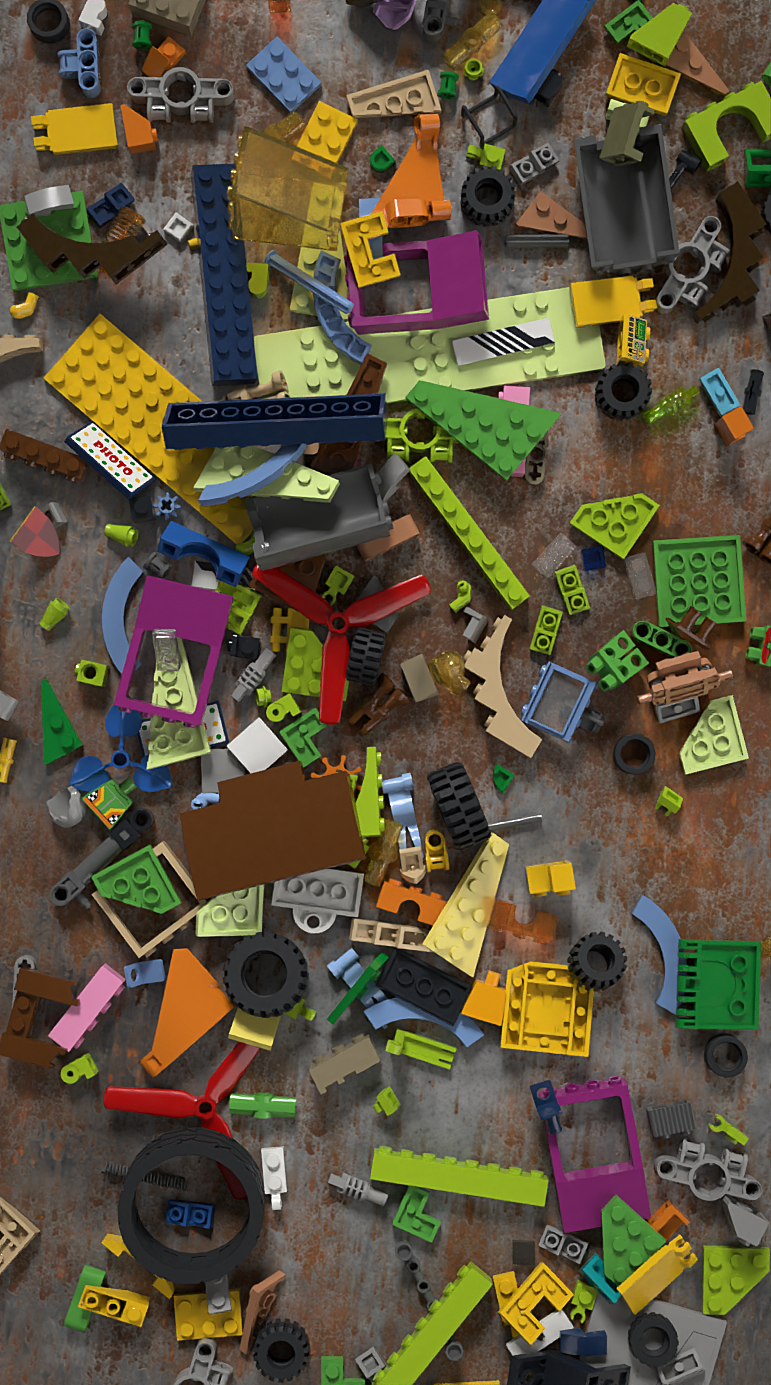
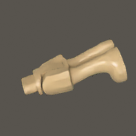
M281 370L272 373L271 381L253 387L243 384L227 393V395L223 396V399L217 401L249 400L274 392L280 393L266 399L290 398V395L285 391L288 390L285 376Z

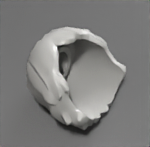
M73 786L61 790L56 796L46 802L49 810V819L63 828H70L78 824L85 816V804L81 799V794Z

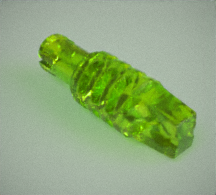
M696 385L687 390L682 386L660 399L658 405L643 413L642 416L648 425L663 416L670 417L692 403L690 398L699 394L700 391Z

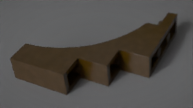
M34 214L24 218L21 224L17 226V229L52 273L70 261L85 279L102 266L116 285L168 245L158 230L146 235L141 243L133 235L103 243L75 241L50 230Z

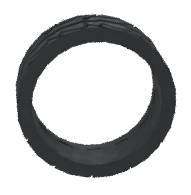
M202 1127L180 1128L162 1134L152 1140L151 1143H148L136 1155L128 1169L117 1206L118 1225L125 1246L142 1267L167 1281L180 1284H200V1282L205 1283L225 1276L250 1255L260 1236L265 1207L264 1183L260 1169L251 1154L239 1142L222 1132ZM186 1155L204 1156L220 1162L237 1176L247 1193L250 1211L242 1229L232 1240L208 1252L186 1253L164 1246L146 1230L137 1210L136 1189L145 1175L165 1160Z

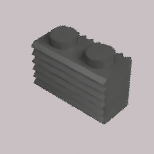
M690 1099L646 1107L651 1133L654 1137H658V1139L670 1138L671 1134L674 1133L687 1135L692 1133V1129H697L693 1105Z

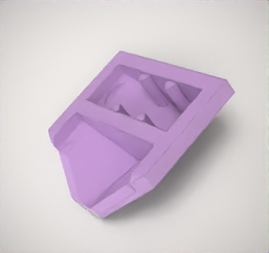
M385 0L377 2L373 12L386 28L395 30L411 18L417 0Z

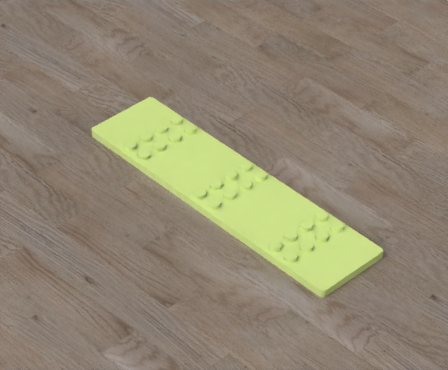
M569 287L489 299V320L442 329L358 335L350 327L349 322H345L358 337L372 345L369 352L370 355L387 363L378 393H386L387 404L408 401L405 397L419 380L464 391H473L601 371L606 366L600 326L575 327ZM432 308L393 315L429 313L432 311ZM549 318L555 343L458 366L452 343L453 340ZM322 326L254 336L259 385L271 381L272 373L281 370L288 385V390L285 391L289 393L290 398L346 395L361 365L344 355L332 343ZM280 392L261 395V399L276 396Z

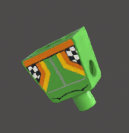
M129 776L120 784L112 778L85 794L82 800L110 830L132 804L133 799L128 794L137 786Z

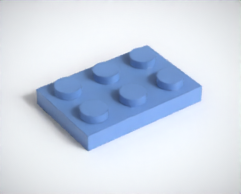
M278 36L246 65L251 74L290 114L322 86L321 81Z

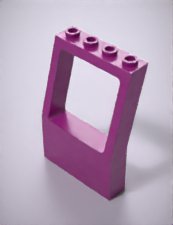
M477 230L426 241L382 244L383 257L395 254L396 260L428 258L432 311L429 313L366 317L364 287L358 288L346 246L347 255H344V263L346 268H348V274L345 275L346 285L349 288L347 299L354 304L351 314L348 315V322L358 335L442 329L489 320L483 243Z
M147 575L135 628L114 702L115 706H119L118 710L131 713L132 710L140 711L141 716L153 718L154 715L161 716L162 721L175 723V720L184 722L183 726L196 728L197 725L201 726L220 658L234 596ZM146 630L208 644L211 647L194 713L134 699L129 696L130 686Z
M612 1076L605 1081L590 1080L582 1085L568 1084L565 1088L559 1089L553 1087L559 1106L619 1096L630 1153V1160L627 1162L563 1172L556 1134H549L544 1119L564 1233L602 1227L601 1210L615 1195L619 1196L643 1219L651 1218L642 1158L628 1084L625 1078ZM546 1088L542 1092H538L539 1098L544 1099L548 1097L549 1090Z

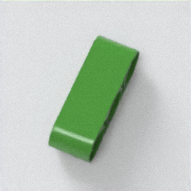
M639 621L631 627L630 635L635 641L670 658L679 656L675 651L678 644L684 646L685 653L692 652L689 642L647 621ZM639 625L644 626L646 629L644 637H640L636 633V628ZM658 635H662L666 639V644L663 647L656 643Z
M85 1264L64 1322L65 1327L85 1333L92 1312L79 1308V1301L85 1285L102 1286L106 1271Z

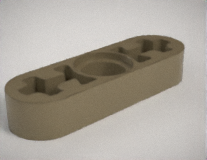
M548 432L539 441V443L543 442L544 446L537 444L534 447L542 451V458L534 460L531 458L530 453L526 457L524 479L531 486L539 485L544 479ZM529 463L535 465L542 464V467L537 466L536 473L540 477H537L536 481H532V477L528 476L533 471V465L529 466Z

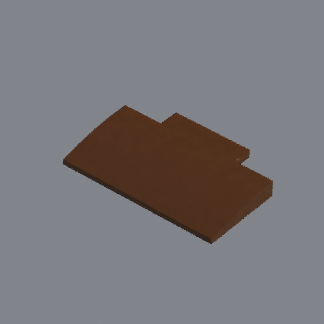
M301 761L217 782L220 797L219 804L180 813L187 858L198 901L366 859L351 777L346 770L305 781Z

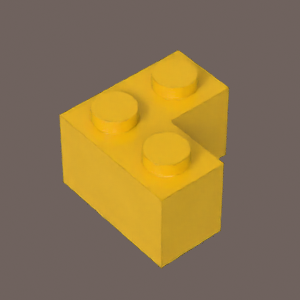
M568 860L525 866L528 893L534 894V897L546 896L547 891L556 892L558 896L571 894L570 890L576 889L572 863Z

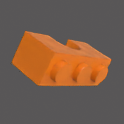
M392 878L389 879V882L384 880L376 907L397 914L398 908L403 901L413 900L420 907L417 920L430 925L435 924L447 903L446 900H443V895L434 892L428 895L422 893V888L410 885V888L401 886V881Z

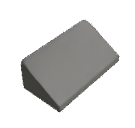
M698 696L669 705L665 703L653 704L659 724L700 712Z
M695 1348L674 1356L665 1365L662 1364L656 1367L663 1385H677L705 1372Z

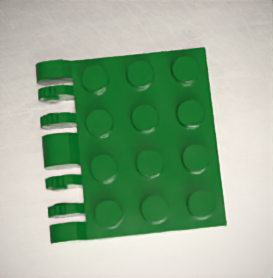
M678 939V948L695 949V952H678V957L685 959L694 958V966L681 964L678 965L677 970L694 972V976L677 975V991L693 992V996L677 995L676 1001L682 1003L693 1002V1010L685 1008L676 1009V1015L693 1016V1019L676 1018V1028L758 1030L761 942Z

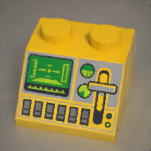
M623 314L618 324L616 365L619 362H624V364L631 362L634 367H637V365L643 367L645 362H648L649 349H646V340L650 339V327H647V320L630 314Z

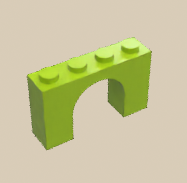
M762 80L756 84L751 82L745 85L739 93L735 94V92L726 95L723 101L718 104L713 102L707 105L704 111L699 114L694 112L685 118L682 129L696 155L702 159L701 164L706 173L724 164L729 157L716 130L717 120L722 116L730 113L741 114L751 121L762 143L771 139V97Z

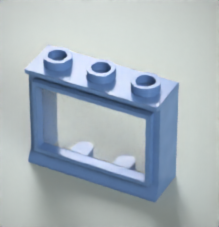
M549 661L547 666L543 665L539 673L541 679L538 685H534L530 692V697L532 698L529 704H525L521 711V721L571 744L573 741L571 737L576 727H579L581 723L580 718L585 707L588 708L594 688H598V684Z

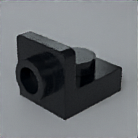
M233 634L232 639H228L227 651L231 652V657L257 660L260 638Z

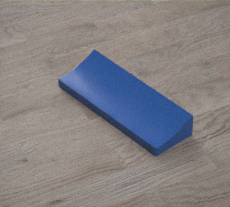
M542 0L489 83L495 89V86L498 85L506 98L530 104L596 0Z

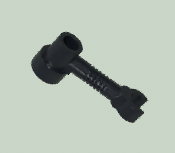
M684 150L680 152L676 159V162L679 164L669 178L671 190L685 170L692 175L696 172L702 162L701 158L696 155L692 156Z

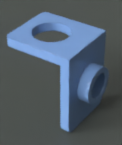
M162 959L137 962L124 967L128 988L166 980ZM132 969L136 972L135 981L131 979Z

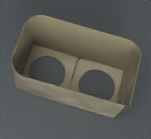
M422 654L400 664L415 703L439 695Z

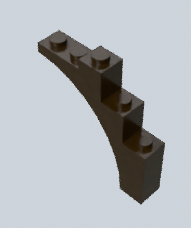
M738 181L720 192L716 198L729 230L731 254L724 280L718 291L692 317L697 324L701 321L707 323L716 316L714 314L719 309L725 311L734 303L737 308L743 304L745 307L756 300L755 296L760 291L748 273L756 270L760 266L758 263L763 258L752 240L763 234L762 230L766 222Z

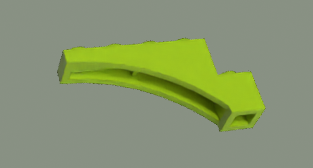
M367 747L365 776L356 801L362 838L382 837L381 831H385V818H381L380 809H384V797L380 796L379 787H383V775L379 774L378 765H382V754L378 752L376 747Z

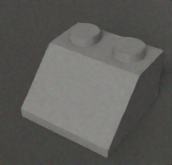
M725 1194L720 1199L728 1224L734 1231L733 1234L744 1245L749 1246L751 1243L758 1246L769 1225L768 1220L760 1211Z

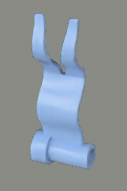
M406 773L402 774V777L384 780L382 789L383 793H388L400 849L406 848V826L409 829L415 847L421 846L410 790H414L411 774Z
M352 948L339 959L333 960L327 965L337 979L342 977L350 988L365 971L357 962L360 957ZM370 981L366 985L369 989L359 998L367 1009L375 1005L371 997H374L379 1002L388 1000L383 992L375 987L376 984ZM385 1024L382 1027L386 1029L388 1026Z

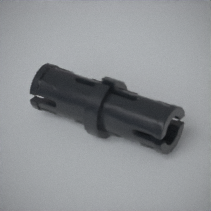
M752 369L750 371L748 386L744 390L743 410L746 415H755L758 397L762 393L760 388L764 372L761 370Z

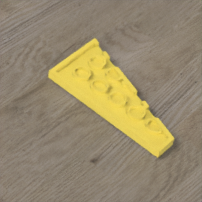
M491 833L489 840L484 841L422 944L472 978L474 977L509 847L507 842L494 833Z

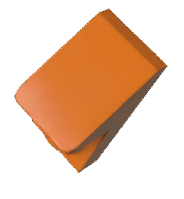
M168 36L158 49L154 46L151 48L143 65L142 72L148 77H163L186 54L185 49Z

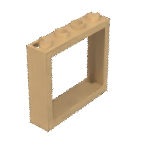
M163 841L154 847L153 850L157 857L163 853L196 897L191 875L168 844ZM97 890L92 894L138 958L142 955H145L147 958L157 950L155 946L162 941L163 944H166L175 937L172 934L178 928L183 931L191 925L190 919L196 916L197 912L209 901V899L198 901L200 903L198 906L145 946L141 947Z

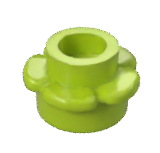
M472 58L465 62V67L463 68L465 77H469L470 80H477L478 77L483 75L484 68L481 61Z
M264 686L260 689H255L257 706H264L265 708L267 703H271L270 690H266Z

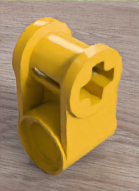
M437 829L429 830L425 835L427 872L443 868L449 870L444 836ZM437 834L441 837L438 845H431L428 842L431 835Z

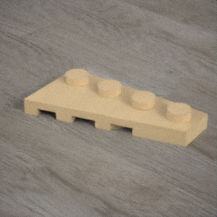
M429 70L346 95L352 117L354 118L441 113V107Z

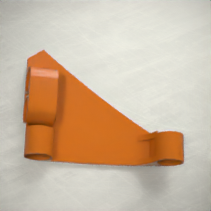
M421 114L414 118L415 140L371 213L383 211L387 228L417 227L425 225L428 221L451 219V202L444 199L438 160L437 141L440 130L438 114Z
M188 948L173 949L152 1050L139 1061V1064L152 1079L235 1006L220 989L221 987Z

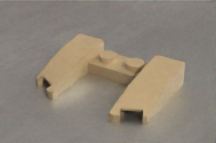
M0 1197V1231L4 1234L0 1240L1 1275L40 1230L17 1209Z

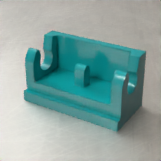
M595 1253L579 1272L609 1304H614L621 1297L616 1289L618 1286L604 1274L603 1261Z

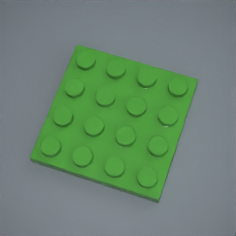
M83 191L71 193L74 202L72 209L51 210L50 215L36 216L46 227L63 237L75 241L93 243ZM25 201L0 205V221L11 285L14 292L84 280L70 261L52 273L17 229L21 221L29 217ZM98 270L94 271L85 279L99 277Z
M740 535L652 541L659 628L669 627L665 620L666 617H669L676 623L680 622L690 606L702 613L694 625H701L705 616L717 624L746 622Z

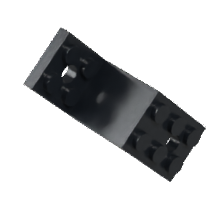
M557 1349L512 1355L507 1385H628L631 1367L626 1364L594 1368Z

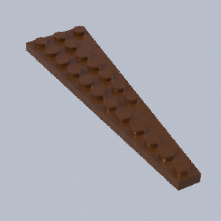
M367 353L346 395L378 394L387 363ZM363 441L355 443H321L309 468L327 476L355 468ZM327 553L276 568L315 592ZM253 577L249 587L296 610Z

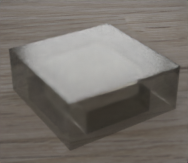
M512 1240L513 1265L535 1264L534 1240Z

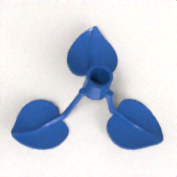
M113 705L107 714L105 727L110 736L117 737L121 735L119 750L112 755L111 762L103 766L102 761L96 756L89 755L81 758L74 767L70 786L81 791H92L110 779L109 773L105 770L106 768L114 766L115 768L122 769L129 765L138 768L134 772L133 779L139 789L146 792H154L170 788L171 774L167 765L147 770L149 755L144 756L141 764L131 762L129 753L123 750L125 736H135L141 729L142 718L140 713L136 710H132L131 713L118 710L119 706Z

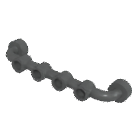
M400 1241L395 1246V1255L399 1260L407 1261V1269L410 1273H413L417 1281V1289L423 1293L427 1301V1309L429 1310L430 1303L436 1299L439 1301V1298L433 1295L430 1289V1280L423 1275L420 1269V1260L413 1255L412 1245L408 1241ZM412 1262L417 1263V1266L411 1267L410 1264ZM426 1282L427 1286L421 1287L420 1284ZM452 1335L447 1341L445 1352L448 1359L457 1361L463 1356V1346Z

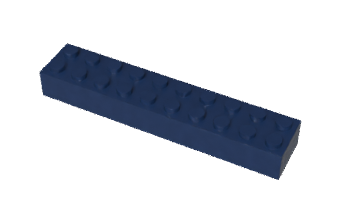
M236 163L193 165L191 182L212 386L255 384L258 376Z
M386 393L168 403L162 423L166 449L182 450L187 448L204 449L258 445L266 447L281 444L288 446L291 444L310 445L313 443L377 442L386 438L388 421Z

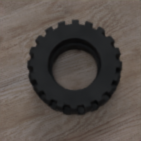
M454 762L430 772L427 780L456 850L462 851L489 840L491 837L490 828L461 762Z
M257 932L255 935L244 937V940L240 943L237 942L234 945L233 951L228 953L226 957L228 958L227 962L223 966V984L226 986L225 991L227 995L232 999L235 1006L239 1007L242 1011L256 1017H278L285 1012L291 1011L302 1000V995L308 987V964L301 950L288 938L274 932ZM263 954H271L278 957L284 963L287 973L284 986L277 993L269 996H261L254 993L246 982V969L249 963L255 957Z

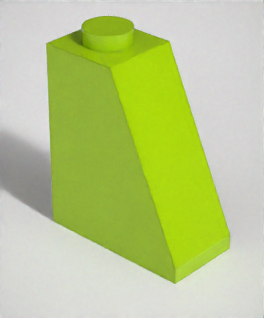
M672 3L630 36L627 47L665 66L686 28L692 12L684 5Z

